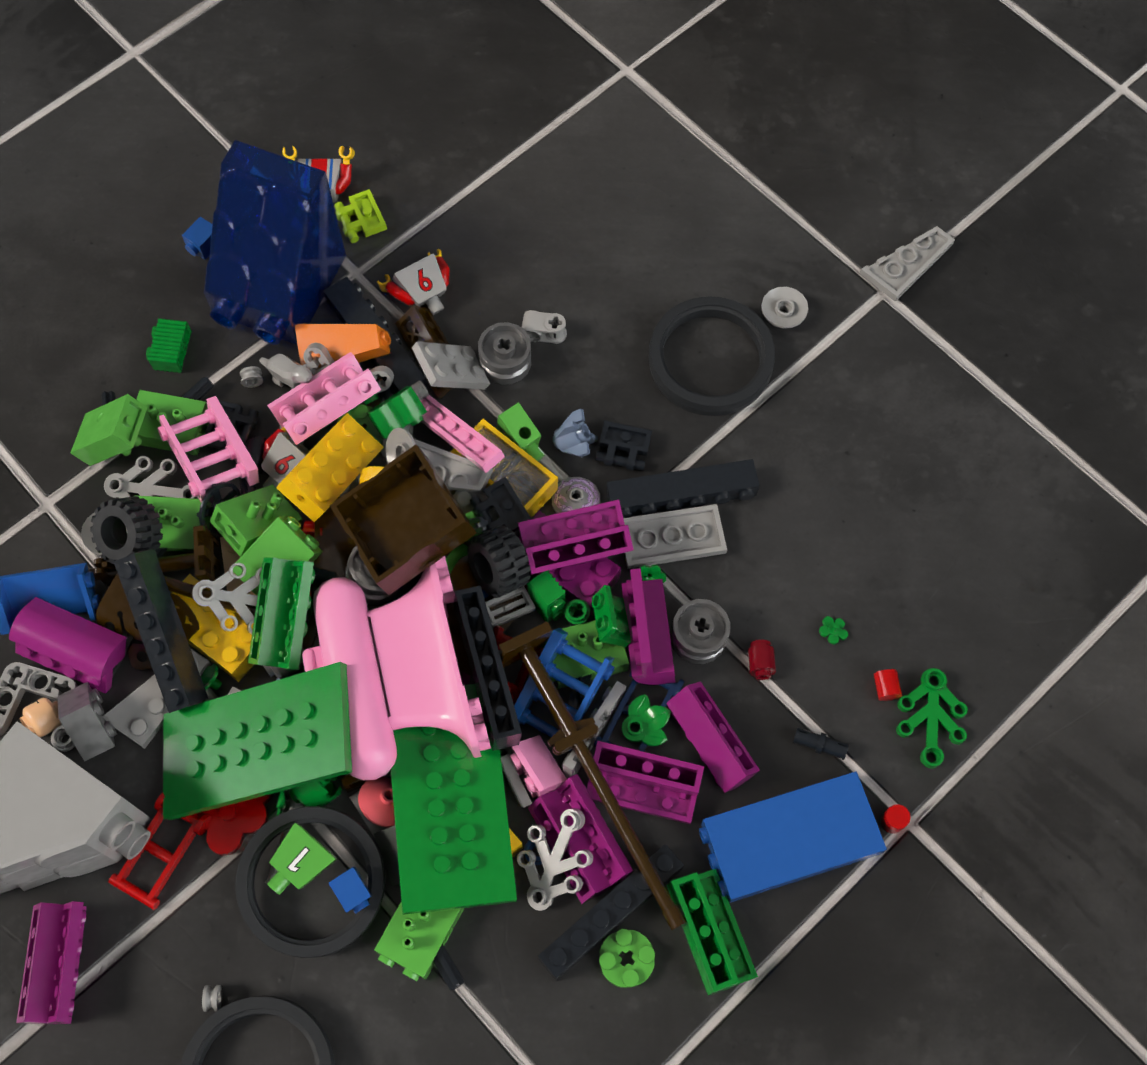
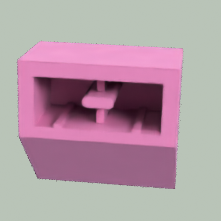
M540 735L519 742V745L511 747L512 755H510V758L518 775L523 774L525 777L524 781L526 784L524 786L532 799L535 797L539 798L541 795L556 790L567 780Z

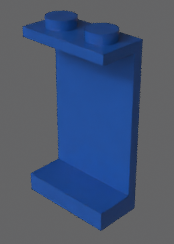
M87 563L0 576L1 635L10 633L11 626L18 613L35 597L73 614L88 612L90 621L96 620V611L101 602V597L95 593V576L92 571L89 572Z

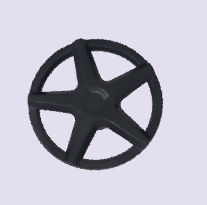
M230 482L212 484V488L205 495L200 510L197 513L200 526L204 525L214 537L222 535L219 532L217 533V529L212 524L210 530L207 528L205 517L213 515L216 504L233 499L235 495L237 497L241 496L237 486ZM231 487L232 490L222 499L219 489ZM213 495L214 504L206 509L207 503Z

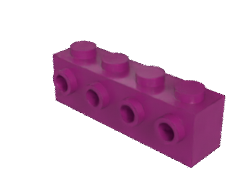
M701 681L687 685L666 703L671 710L672 716L685 731L687 739L692 742L700 754L702 762L708 766L715 777L716 783L725 793L738 788L760 771Z

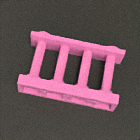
M349 352L315 374L309 382L301 383L267 406L282 428L285 427L297 445L379 392L381 388L369 369L363 371L355 356Z
M216 396L206 399L208 409L205 410L204 414L171 426L164 415L159 416L161 427H158L159 435L163 442L167 441L189 480L188 486L192 496H198L201 503L206 495L205 490L212 488V484L228 482L238 477L241 479L245 478L249 486L259 483L258 468ZM208 422L210 424L214 423L216 427L215 431L181 444L175 436L178 433ZM218 440L220 442L224 441L226 444L224 450L192 462L189 461L186 452ZM229 458L230 460L234 459L237 463L236 468L202 481L196 473L197 470Z

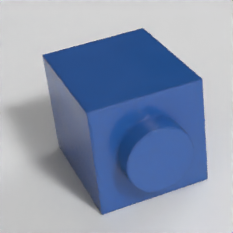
M199 217L182 235L186 244L185 249L191 255H198L204 260L223 241L219 229L202 217Z
M355 867L329 882L330 887L346 913L353 910L356 914L370 905L367 899L372 897V894Z

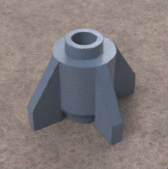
M583 409L573 411L563 424L554 431V446L563 453L584 457L590 454L589 444L598 441V436L590 433L588 426L584 423Z

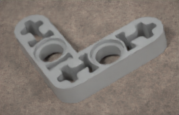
M311 343L304 352V361L308 364L313 375L335 362L327 348L321 343ZM314 352L315 354L319 353L321 356L319 358L317 356L312 357L311 354ZM377 366L370 369L375 380L378 375L387 378L385 382L383 379L376 381L381 388L378 393L387 390L394 380L393 371L387 366Z
M20 662L9 664L4 669L0 678V698L6 693H11L13 698L10 704L6 706L0 705V711L6 712L5 715L0 713V736L8 730L25 691L58 701L57 696L63 693L54 688L55 684L63 688L69 686L71 689L78 687L77 683L69 677ZM20 671L22 673V677H16L14 679L12 677L13 673H19ZM41 676H46L48 678L47 685L44 688L36 689L35 681ZM8 684H9L10 686H13V685H14L17 689H16V690H13L12 688L6 687V686H7Z

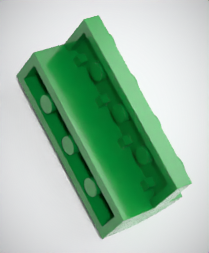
M263 557L248 663L299 670V664L303 660L302 642L307 633L306 615L311 606L310 587L315 578L314 562Z
M716 869L701 874L696 872L672 880L667 884L674 904H677L686 920V923L682 924V928L708 996L758 977L727 896L722 897L718 881L721 880Z

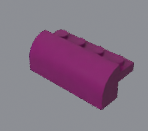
M619 499L518 522L522 544L529 559L530 574L634 550L629 527L624 523Z
M641 568L631 569V580H626V583H622V592L631 636L629 654L632 678L636 682L647 685L675 683L663 579L642 581Z
M37 597L18 613L9 633V640L15 642V653L83 684L88 682L91 688H96L105 694L112 688L113 668L125 657V636Z
M597 741L594 760L621 808L691 824L704 766ZM589 779L587 786L589 795L593 801L602 803Z
M578 774L569 777L556 790L541 795L528 809L536 824L542 825L545 828V838L551 851H553L562 829L560 822L562 813L572 808H577L583 812L585 824L580 830L573 831L562 860L573 857L578 851L584 849L589 850L593 855L591 865L584 868L576 867L564 872L566 877L577 875L582 879V889L575 892L581 904L621 883L633 869ZM569 815L567 821L568 824L572 826L574 820ZM581 854L580 859L582 863H586V855ZM571 879L570 885L575 889L576 882Z
M72 901L66 904L41 902L33 906L16 1023L71 1024L82 950L83 930L86 920L87 906H83L84 902Z

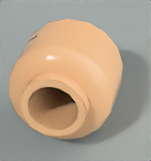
M43 697L23 709V716L20 717L22 725L39 737H44L54 731L57 727L61 726L58 717V702H51Z

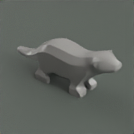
M276 354L270 359L262 357L259 360L272 374V381L280 387H283L281 383L283 382L293 389L301 383L309 382L313 378L308 364L300 365L284 354Z

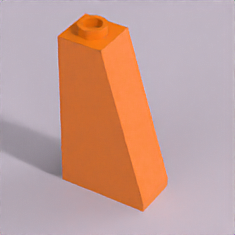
M376 324L295 325L301 365L306 364L303 358L305 350L311 343L315 342L324 345L334 361L339 360L349 352L355 356L358 363L390 354V335L385 329ZM312 352L311 354L312 357L317 356L319 358L321 356L319 353L315 354Z

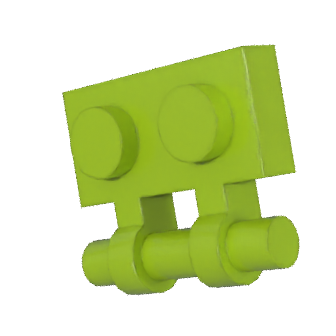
M370 189L349 196L350 205L344 206L342 202H337L334 205L336 209L335 215L338 221L342 222L344 226L343 232L346 237H349L351 243H356L359 240L357 235L359 231L363 230L365 237L387 230L386 223ZM356 215L358 220L351 222L350 216Z

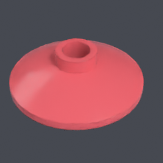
M382 776L376 780H367L360 788L358 794L361 812L375 825L381 827L394 826L391 778Z

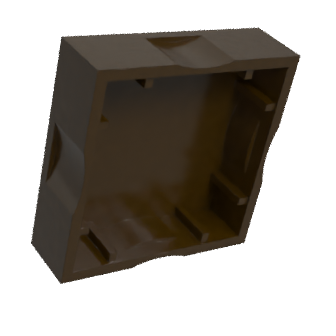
M417 444L387 464L377 475L360 483L330 505L345 532L355 542L359 556L375 583L389 595L477 534L429 458Z

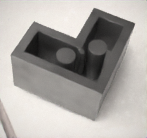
M88 682L57 696L59 720L84 761L115 747L114 736L117 733L111 721L106 722L102 716L104 714L101 706L103 700L96 688L92 690Z

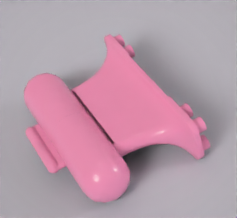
M445 556L425 569L417 584L407 594L387 605L368 610L362 587L346 577L331 578L322 582L314 592L313 612L320 646L307 648L303 651L305 672L337 662L347 664L352 773L349 774L355 778L376 780L386 775L394 766L397 758V747L393 730L410 727H434L449 731L466 743L474 758L482 757L480 751L491 749L479 697L467 700L447 619L449 616L446 604L454 602V591Z

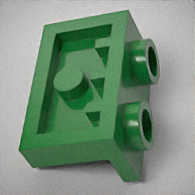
M604 585L592 597V607L594 608L599 642L627 647L631 643V636L624 598L612 596L610 586Z

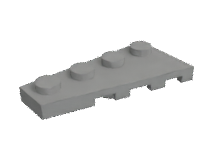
M414 439L415 444L429 458L449 490L484 492L493 469L485 473L467 458Z
M191 649L201 676L211 663ZM155 674L103 716L106 722L110 720L116 730L144 749L163 726L164 714L169 713Z

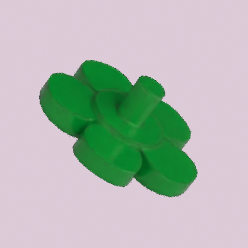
M827 616L823 619L822 623L824 626L819 628V633L822 637L828 636L827 640L830 644L835 645L839 642V639L845 640L848 637V632L842 629L845 626V622L841 618H837L834 621L832 617Z

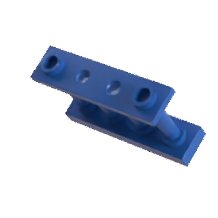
M557 628L553 630L539 658L550 677L585 696L578 710L565 703L574 721L583 720L603 680L608 681L615 667L611 664L615 658L609 656L604 659L603 663L569 645L568 641L565 640L568 632ZM563 653L597 672L591 686L556 668V664L553 662L557 654L561 655ZM530 675L514 705L519 725L527 723L552 737L559 729L531 714L532 711L529 710L533 700L536 702L539 700L546 704Z

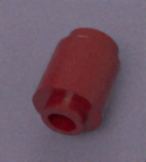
M768 640L752 641L748 649L750 675L754 676L757 680H768L776 673L774 648Z

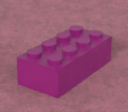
M539 511L533 519L544 517L546 515ZM607 557L549 571L550 574H553V578H556V582H559V585L565 590V599L569 602L574 599L584 600L590 607L589 616H591L594 612L592 597L604 585L610 586V589L614 587L620 579L621 567ZM542 572L535 573V574H531V575L534 576V577H536V576H538L539 574H541Z

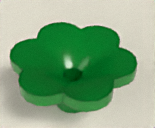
M643 565L640 567L642 581L663 579V583L666 581V574L661 572L660 566L651 565L649 567Z
M217 664L208 666L201 675L205 690L209 687L218 690L222 684L216 678L219 668Z

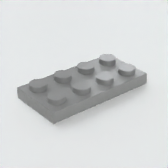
M717 504L623 518L625 525L629 527L634 549L624 553L627 569L727 553Z

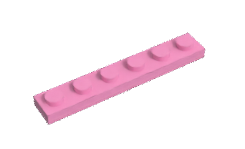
M429 395L427 398L420 400L427 411L422 415L424 419L421 422L482 471L487 473L505 458L501 449Z

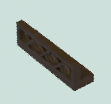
M413 305L395 323L419 366L421 365L412 350L413 345L418 341V336L422 337L424 342L449 344L429 308ZM410 319L413 321L412 333L405 326ZM431 386L437 398H443L452 389L450 387Z

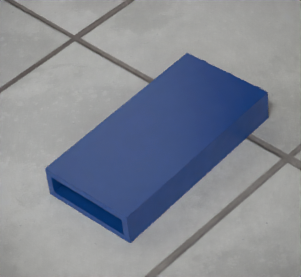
M857 771L703 819L701 823L702 828H699L702 843L708 844L711 853L708 855L710 867L712 870H717L721 880L718 881L722 897L727 896L729 903L880 855L887 850Z

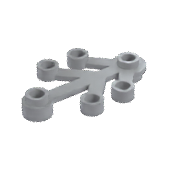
M146 456L138 457L136 465L123 475L119 473L111 474L104 482L105 492L113 498L131 497L128 492L138 493L140 496L154 495L186 498V492L190 490L188 485L182 489L156 485L166 476L172 475L177 471V464L171 459L163 460L160 468L142 482H131L142 472H148L152 469L153 461ZM143 460L148 461V465L145 468L141 467ZM168 463H172L170 471L165 470V466ZM118 481L119 487L114 490L113 483ZM192 496L190 499H199V498H198V496H196V497H193V496Z
M234 563L230 566L229 571L215 581H199L192 590L193 599L200 606H209L219 619L221 628L227 632L237 628L238 620L235 616L228 615L219 601L230 602L247 625L248 632L252 635L253 630L251 626L254 623L255 617L246 605L256 606L258 595L247 593L260 584L259 574L262 567L256 571L253 577L233 591L220 590L233 579H240L245 576L246 567L244 564ZM235 566H239L242 569L240 576L233 573ZM204 588L210 589L211 596L209 598L203 597L202 590ZM227 618L232 619L234 622L233 627L230 629L225 626Z
M577 808L568 809L562 813L560 818L562 829L552 853L545 838L546 830L542 825H533L527 831L529 840L535 842L544 868L542 878H540L535 866L536 855L532 850L521 851L517 856V862L521 867L525 868L531 885L527 892V900L535 910L542 911L548 909L552 905L554 897L567 892L575 893L582 889V879L577 875L569 876L563 883L551 886L555 875L576 867H587L593 862L592 853L586 849L578 851L573 857L562 860L573 831L580 830L585 824V816ZM569 815L574 820L572 826L569 825L567 821ZM535 828L540 832L539 838L534 836ZM525 854L529 856V863L524 861L523 857ZM581 854L586 855V863H582L580 859ZM571 879L576 882L575 889L570 886ZM537 892L542 894V901L537 899Z

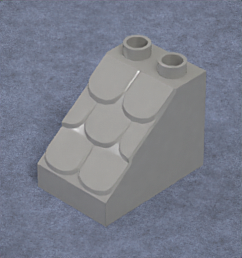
M17 721L0 741V894L18 887L26 891L62 877L84 875L118 863L123 856L128 860L133 859L143 850L151 835L146 827L152 821V818Z

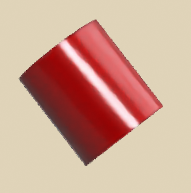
M886 669L874 673L876 690L880 701H890L902 697L896 669Z
M892 805L882 814L881 826L888 833H898L910 823V812L903 805Z

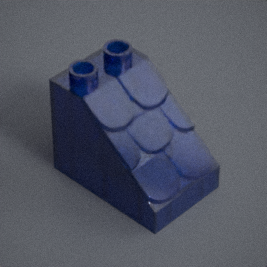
M235 140L221 163L217 204L213 213L210 256L206 268L204 294L212 310L210 316L218 324L229 329H235L238 324L252 328L257 337L273 345L279 344L281 339L298 345L295 325L310 324L324 298L323 290L330 287L346 257L326 171Z

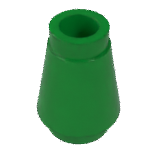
M574 599L566 605L564 614L566 619L572 624L586 623L590 615V607L584 600ZM578 614H583L581 617L576 618Z

